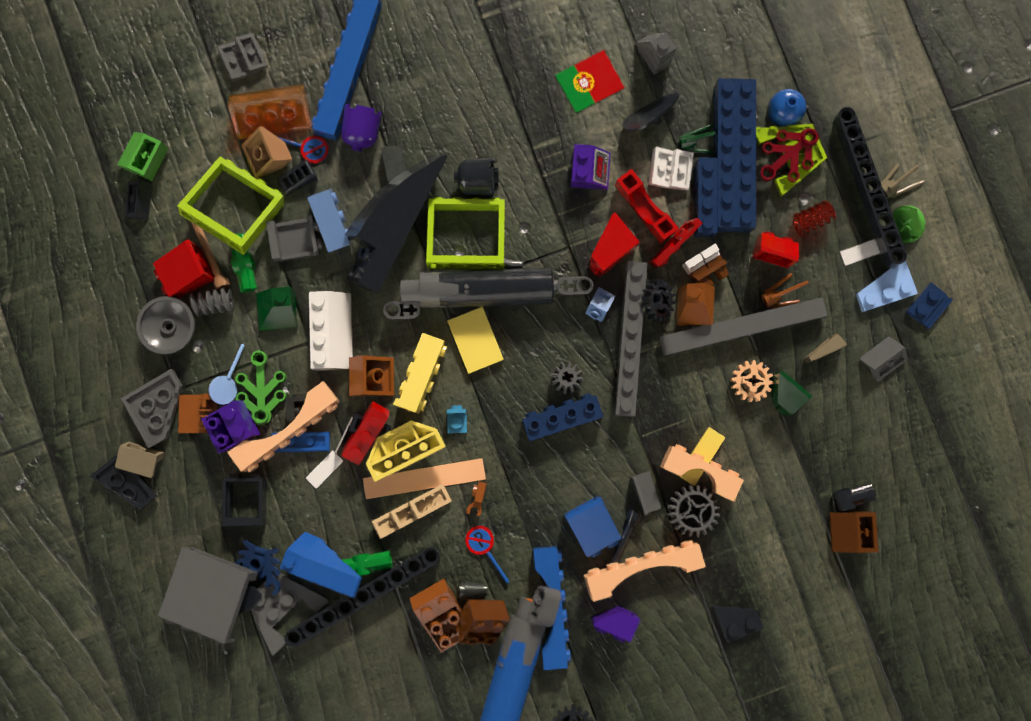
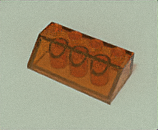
M304 84L229 96L227 106L238 139L249 138L258 127H264L272 134L312 128L309 101Z

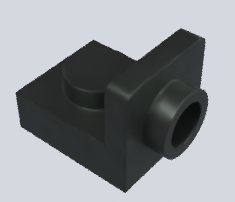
M291 394V398H286L287 422H293L300 413L301 407L298 406V403L305 402L306 397H303V394Z

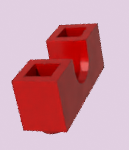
M372 401L355 433H352L344 446L342 457L359 466L389 418L388 409Z

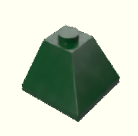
M270 288L256 293L259 331L298 328L296 298L293 288Z
M779 371L773 373V376L770 377V381L774 382V384H771L772 403L781 415H793L812 398L810 393L785 372Z

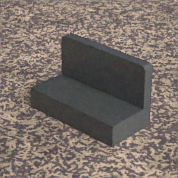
M887 337L860 357V360L871 369L873 378L879 382L906 362L908 356L903 345L893 338Z
M650 471L632 476L631 481L642 514L647 515L649 512L661 509Z

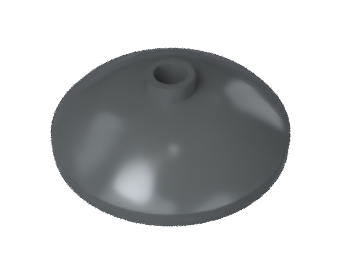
M158 297L149 301L139 312L136 331L141 343L147 349L159 354H172L182 350L191 341L195 331V319L191 309L181 300L173 297ZM169 324L173 325L171 330H168Z

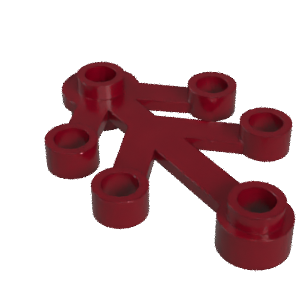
M806 128L801 133L786 132L785 130L778 131L775 136L777 142L783 143L786 140L799 141L794 146L772 144L771 142H766L762 146L761 151L765 155H769L772 152L785 153L772 165L762 167L759 172V177L762 181H771L775 177L776 171L790 160V172L787 174V180L791 183L796 182L800 177L798 172L799 151L803 147L804 160L801 162V168L808 171L813 167L812 149L818 142L819 135L812 128ZM779 134H783L785 138L781 139ZM806 136H810L811 141H808ZM765 146H769L771 151L765 150ZM804 162H809L810 167H806ZM768 172L769 177H765L763 173ZM790 174H795L796 179H792Z

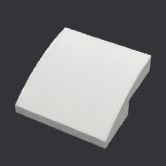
M655 147L652 154L649 185L689 190L693 153L678 149L671 151Z

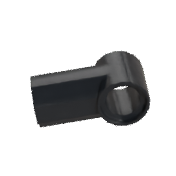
M871 484L833 492L839 511L856 508V505L876 500L875 489Z

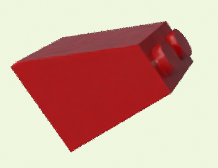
M616 212L612 214L589 260L590 271L595 276L598 274L600 278L631 254L640 243Z
M189 239L153 263L155 267L153 272L156 278L161 280L163 284L161 289L166 297L178 299L214 282L215 277L201 247Z

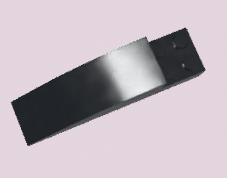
M443 154L427 157L394 177L364 206L345 233V236L363 245V248L356 255L357 260L355 264L348 270V281L367 291L379 293L448 156Z

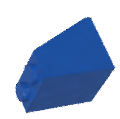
M596 496L564 514L587 557L591 556L594 558L602 553L601 549L607 546L612 548L619 544L618 540L621 539V536L601 497Z

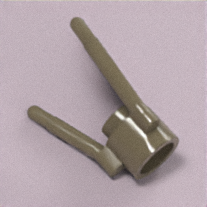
M899 164L895 165L881 182L887 199H894L896 196L924 184V180H921L899 191L897 190L899 189L898 184L916 171L919 165L910 169L896 181L893 179L889 181L900 166Z

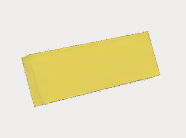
M708 427L690 455H693V453L699 454L704 457L703 461L710 463L725 437ZM695 468L688 470L679 477L695 486L704 471Z

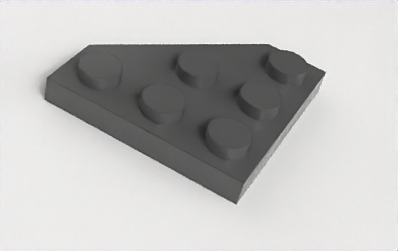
M173 369L166 371L121 398L148 448L155 447L169 437L183 387Z

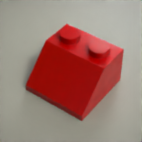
M764 232L757 236L751 258L789 268L799 259V243L793 242V239L789 237L779 238L774 233Z

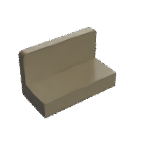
M126 442L119 447L115 467L151 478L154 476L157 462L163 460L165 452Z

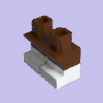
M716 244L682 265L694 283H707L712 286L714 283L709 275L714 273L719 281L729 275L725 267L727 262L720 255Z

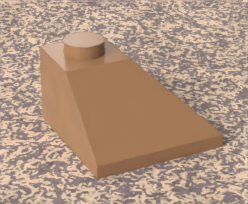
M258 127L241 145L255 179L284 168L292 160L285 142L264 127Z

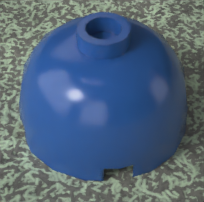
M781 90L768 103V117L778 127L797 125L805 115L806 101L802 94L796 90Z

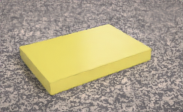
M483 307L447 321L468 374L504 360Z

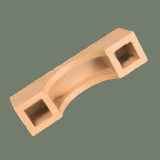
M676 444L675 447L669 446L660 465L661 468L678 476H682L691 469H701L709 476L713 493L735 501L744 481L739 478V473L730 469L726 472L721 469L722 465L713 461L709 464L703 461L704 457L699 454L693 453V455L686 453L687 449Z

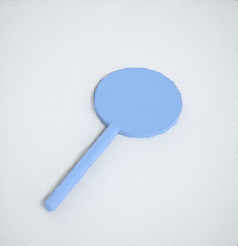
M241 344L228 375L216 377L209 385V396L217 404H228L236 397L237 386L234 380L231 379V376L244 349V344Z

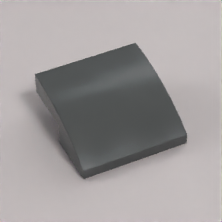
M253 33L236 37L235 42L217 46V51L231 82L247 78L267 68V63Z

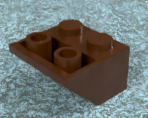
M876 512L829 513L832 552H879Z
M468 600L461 611L459 644L490 645L496 643L510 621L504 600Z

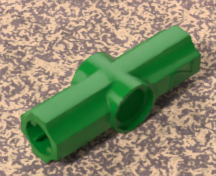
M237 233L236 235L242 238L244 236V233ZM231 247L233 256L231 257V264L234 272L237 274L240 292L255 291L258 288L253 270L255 269V263L252 254L249 252V249L243 255Z
M390 551L374 554L364 553L352 556V558L342 559L359 576L370 574L372 571L393 567Z

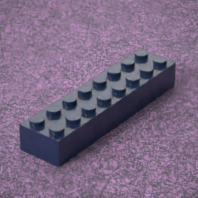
M718 78L714 85V132L716 133L714 135V158H718L717 232L751 233L756 228V79Z

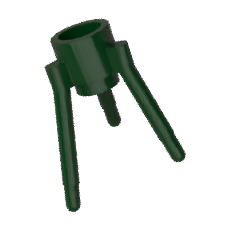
M714 123L679 136L681 150L691 153L714 154V150L693 148L697 146L696 140L716 134L715 132L695 136V134L713 128Z

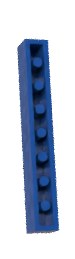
M382 0L352 1L353 9L347 16L346 30H343L341 33V45L335 51V63L330 66V77L328 82L324 84V95L318 102V113L316 117H313L311 127L316 135L335 141L338 140L342 128L344 107L346 104H350L383 5Z

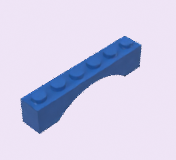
M557 546L533 548L535 570L543 577L549 588L557 589L561 593V601L554 624L542 645L544 670L568 668L567 662H571L570 650H566L565 643L569 642L568 630H564V622H567V612L562 609V602H566L565 590H561L560 582H564L563 570H559V562H562L561 550L557 551Z

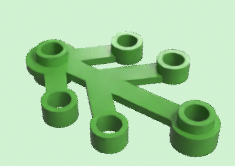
M255 351L251 355V361L256 365L257 387L248 380V376L244 373L237 374L235 380L257 398V406L249 400L248 394L244 392H239L236 395V401H240V396L244 394V403L252 412V419L255 424L263 426L270 422L272 417L271 411L280 402L286 400L287 393L283 390L276 391L274 398L267 405L265 404V398L279 383L285 382L287 376L284 372L277 371L273 379L265 386L264 365L268 361V356L263 351ZM259 356H263L262 362H258ZM280 373L283 375L282 380L277 379V375ZM242 375L245 377L244 382L239 381V377ZM282 392L284 397L278 399V394ZM262 412L265 414V418L263 420L259 418V415Z

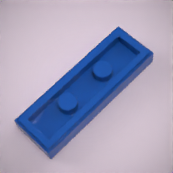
M304 432L298 437L295 435L290 439V443L282 449L279 447L274 452L330 451V432Z

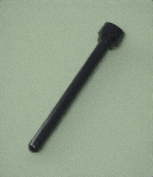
M628 510L626 515V521L628 522L609 564L619 562L634 526L641 522L643 515L633 510Z

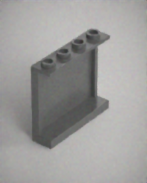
M182 547L158 616L164 618L166 623L181 625L183 630L198 632L197 635L200 637H210L214 639L216 644L226 645V643L235 642V638L230 636L248 583L251 580H256L258 572L194 547Z

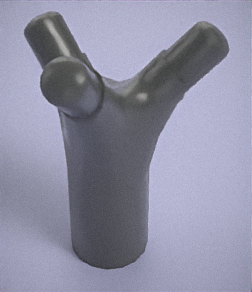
M504 258V269H522L523 261H513Z

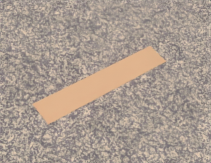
M481 458L397 472L374 482L373 477L363 478L366 499L436 488L442 484L448 486L484 480L486 478L483 459Z

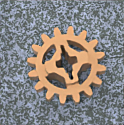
M755 360L751 361L750 365L748 361L743 362L744 367L738 365L737 369L739 371L734 370L732 373L735 377L730 379V381L735 382V385L731 386V389H737L735 395L741 394V400H745L748 397V402H752L753 398L756 402L760 401V396L766 398L767 394L765 392L772 391L768 386L774 384L773 381H769V378L773 376V374H767L769 368L763 369V363L760 362L756 365ZM746 369H748L747 375L741 376V374H742ZM752 378V380L758 383L752 384L745 380ZM759 386H763L762 389L755 394V392H757V388Z

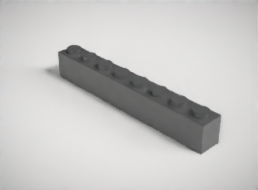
M628 261L625 267L614 403L615 416L634 417L636 413L644 307H642L644 301L641 300V297L645 296L642 291L645 290L647 263Z

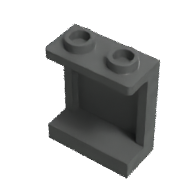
M308 215V218L275 223L274 221L266 222L271 256L276 263L321 255L320 249H323L321 238H318L317 231L320 229L313 215Z

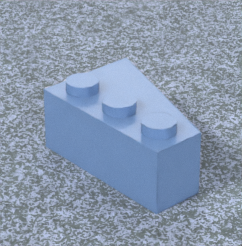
M332 188L307 197L328 252L350 245L351 238L345 236L348 230L344 225L346 219L343 211H340L337 203L339 201Z

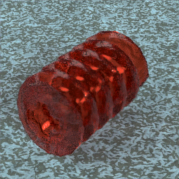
M823 200L820 203H816L813 207H808L807 210L803 209L800 213H795L793 215V226L797 234L802 237L804 235L803 230L808 234L810 233V227L815 231L817 230V224L819 227H823L824 222L830 224V217L836 220L835 210L830 202Z

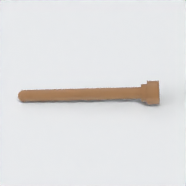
M192 223L214 274L213 284L215 289L221 291L222 288L224 290L229 288L231 284L228 278L222 275L203 229Z

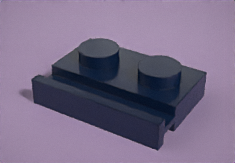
M930 282L906 310V313L918 323L923 324L926 329H930L953 299L946 296L945 292Z

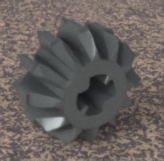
M568 361L567 367L561 362V369L556 366L554 367L558 374H551L552 378H557V380L552 381V385L559 383V386L556 388L557 391L564 387L563 394L567 393V388L570 389L571 393H574L573 385L577 389L581 387L576 381L583 382L584 380L581 377H577L583 371H575L578 368L577 364L574 365L573 369L570 368L571 361ZM564 373L572 376L571 382L563 381Z

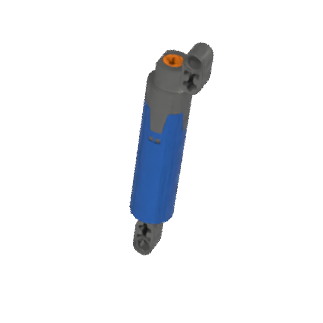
M539 586L535 591L533 599L520 597L515 615L512 614L510 616L480 721L520 720L545 628L551 627L554 624L561 601L559 590Z

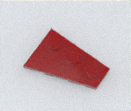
M698 218L686 221L650 260L649 264L653 268L663 267L669 261L668 257L672 253L677 252L681 248V244L703 223Z

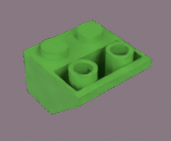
M134 132L117 165L152 181L169 148L153 137Z

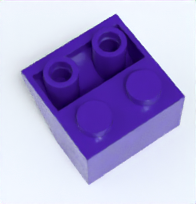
M233 401L201 419L218 454L233 449L242 441H250L261 435L244 401Z
M615 606L591 617L596 631L605 635L609 632L614 636V639L625 643V640L632 641L640 621L635 613L620 606Z

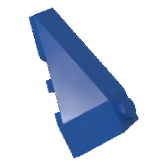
M304 532L286 550L280 569L351 597L356 596L362 579L347 563H344L337 556L338 554L334 550H331L326 545L323 539L308 532Z

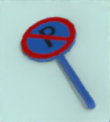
M319 136L308 137L302 144L278 137L287 144L300 147L302 157L308 160L309 163H320L328 156V145Z
M484 526L471 528L465 537L467 548L476 555L486 553L504 581L508 584V578L490 553L494 544L492 532Z

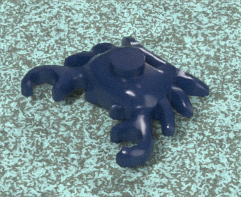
M244 540L243 544L249 550L239 551L238 554L245 555V557L238 559L235 564L243 563V567L258 572L257 575L260 578L266 575L265 587L274 584L275 590L272 592V595L278 594L281 585L274 573L277 576L280 575V570L276 566V564H280V560L273 557V554L279 552V548L265 549Z

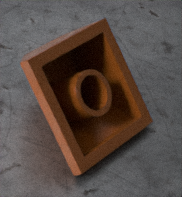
M693 283L678 288L676 326L713 325L714 286L707 283Z

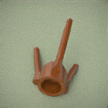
M790 273L769 289L764 290V294L761 295L766 308L771 307V309L800 303L799 300L780 303L779 301H781V296L797 290L809 282L799 283L781 292L773 291L793 276Z

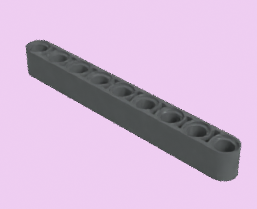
M817 298L714 323L713 325L659 337L663 356H668L824 318L828 314L824 299Z

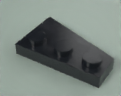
M117 455L89 476L102 483L104 487L119 494L121 498L138 509H144L158 497L142 475L115 467Z

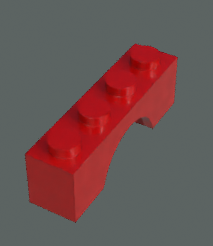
M632 169L616 180V189L660 245L677 232L678 226L667 213L661 211L653 203L645 190L644 183Z

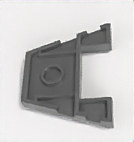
M274 573L281 585L279 593L272 595L275 586L271 584L269 587H265V581L257 589L262 594L261 601L251 608L272 655H275L286 644L284 637L274 626L301 599L315 613L330 600L328 597L316 593L314 590L299 584L282 573L279 576Z

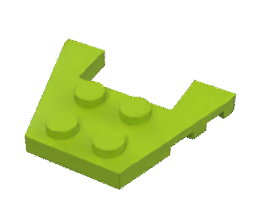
M813 124L788 125L786 127L770 126L769 128L756 127V141L759 146L774 140L780 130L801 133L806 128L814 129ZM779 134L781 139L785 138L783 134ZM806 136V139L811 141V137ZM819 139L812 149L814 165L810 170L805 171L801 168V162L804 160L803 147L799 151V179L791 183L787 180V175L774 181L780 196L786 194L827 158ZM786 140L783 143H779V145L794 146L799 141ZM788 160L787 164L790 169V160ZM804 162L806 167H810L809 162ZM790 174L792 179H796L795 174Z

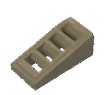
M839 334L831 335L807 355L804 361L806 363L815 361L844 348L847 343Z

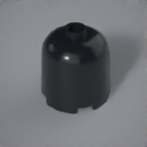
M478 158L462 161L458 166L457 172H454V183H458L459 190L465 195L497 196L498 192L495 191V186H499V168H495L494 163H497V159Z

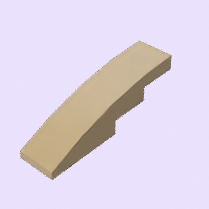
M442 484L373 520L371 523L379 539L448 504L452 500Z

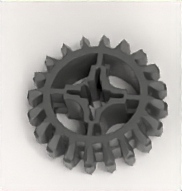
M688 485V491L684 487H680L682 494L675 491L674 494L677 496V499L670 497V501L674 502V505H667V508L673 509V512H668L667 515L674 516L669 522L671 524L677 522L674 529L678 530L681 528L680 534L682 535L686 531L688 537H692L693 531L696 537H700V531L703 535H707L705 528L712 531L713 527L710 524H718V521L714 520V516L720 517L719 513H715V510L720 509V506H714L718 499H710L713 496V492L706 494V487H703L700 491V485H695L694 490L692 485ZM689 495H699L705 502L695 504ZM685 499L686 508L679 514L680 503ZM691 507L698 508L696 516L689 514ZM708 507V516L702 522V512ZM691 517L698 526L689 527L682 520Z

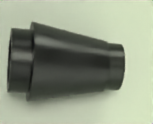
M463 581V583L458 585L459 599L466 601L487 596V585Z

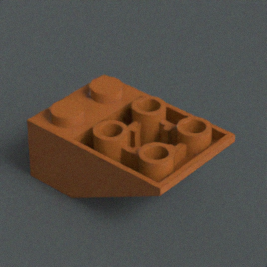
M445 579L410 598L414 613L441 653L459 643L462 608Z

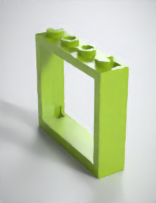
M219 157L177 205V208L182 217L244 255L267 227L266 222L272 221L284 206V198L279 190L271 189L263 180H257L247 170H241L236 167L231 160ZM222 171H225L271 200V203L242 238L192 207Z
M435 197L429 199L426 257L428 270L504 269L505 199H481L478 197L472 199L460 197L452 199ZM435 210L499 211L498 256L433 255Z

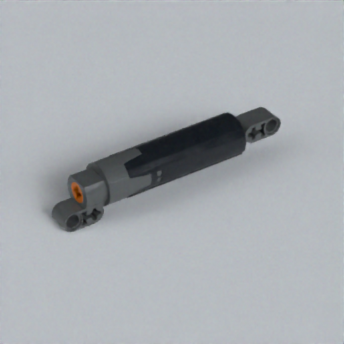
M551 268L420 272V280L400 281L401 301L387 303L383 311L384 315L389 319H412L420 315L422 308L547 305L553 303L554 292H560L564 295L590 293L593 289V281L584 276L562 277L554 280ZM564 280H566V283L568 284H574L573 280H576V291H573V287H568L566 291H564L563 288L560 287V284H563ZM587 280L589 282L587 290L583 291L579 288L580 281ZM401 304H404L403 308H409L413 304L417 311L413 315L411 311H404V315H402L403 309ZM390 305H395L398 308L396 315L389 313L388 308Z

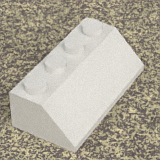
M332 291L309 292L311 369L315 371L349 369V357H353L351 293Z

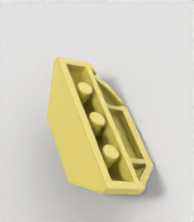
M409 421L376 438L366 465L374 482L432 455L446 446L437 429Z

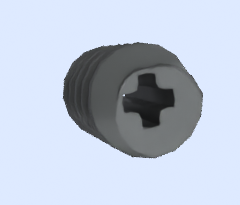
M222 288L221 294L214 290L212 296L209 291H206L205 297H203L202 292H198V298L195 297L194 293L190 294L191 308L197 316H202L203 313L205 315L210 313L217 314L218 311L224 313L226 310L232 312L234 309V298L231 289L226 293L224 288Z

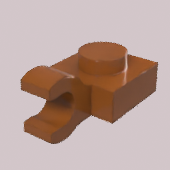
M479 482L478 485H474L472 496L475 497L474 503L467 507L468 514H470L472 507H476L478 509L477 516H480L487 483Z

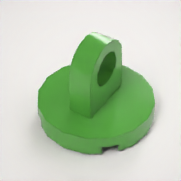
M910 205L900 206L894 210L892 215L902 242L908 244L917 241L925 230V219L922 212Z

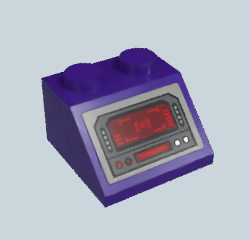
M574 144L571 187L608 190L611 152L594 145Z

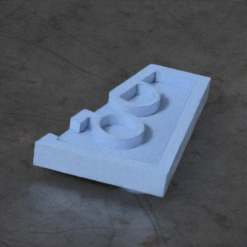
M905 261L898 267L890 268L883 273V275L858 292L856 298L861 311L865 312L918 293Z

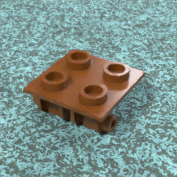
M209 394L180 395L178 433H208L201 419L218 410V404L211 399Z

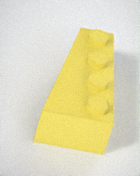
M422 333L413 355L415 360L410 363L406 376L408 379L402 382L400 387L401 397L400 399H395L394 405L417 414L420 411H424L427 400H425L427 392L431 393L434 382H431L433 375H437L440 369V364H438L440 356L444 357L447 346H444V340Z

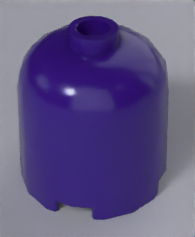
M350 104L345 105L341 137L347 145L351 146V150L362 152L363 148L368 149L375 145L382 112L379 111L376 114L374 113L375 109L356 105V108H350Z

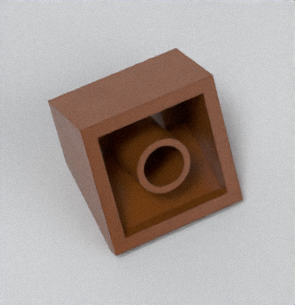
M364 355L349 357V396H394V357Z

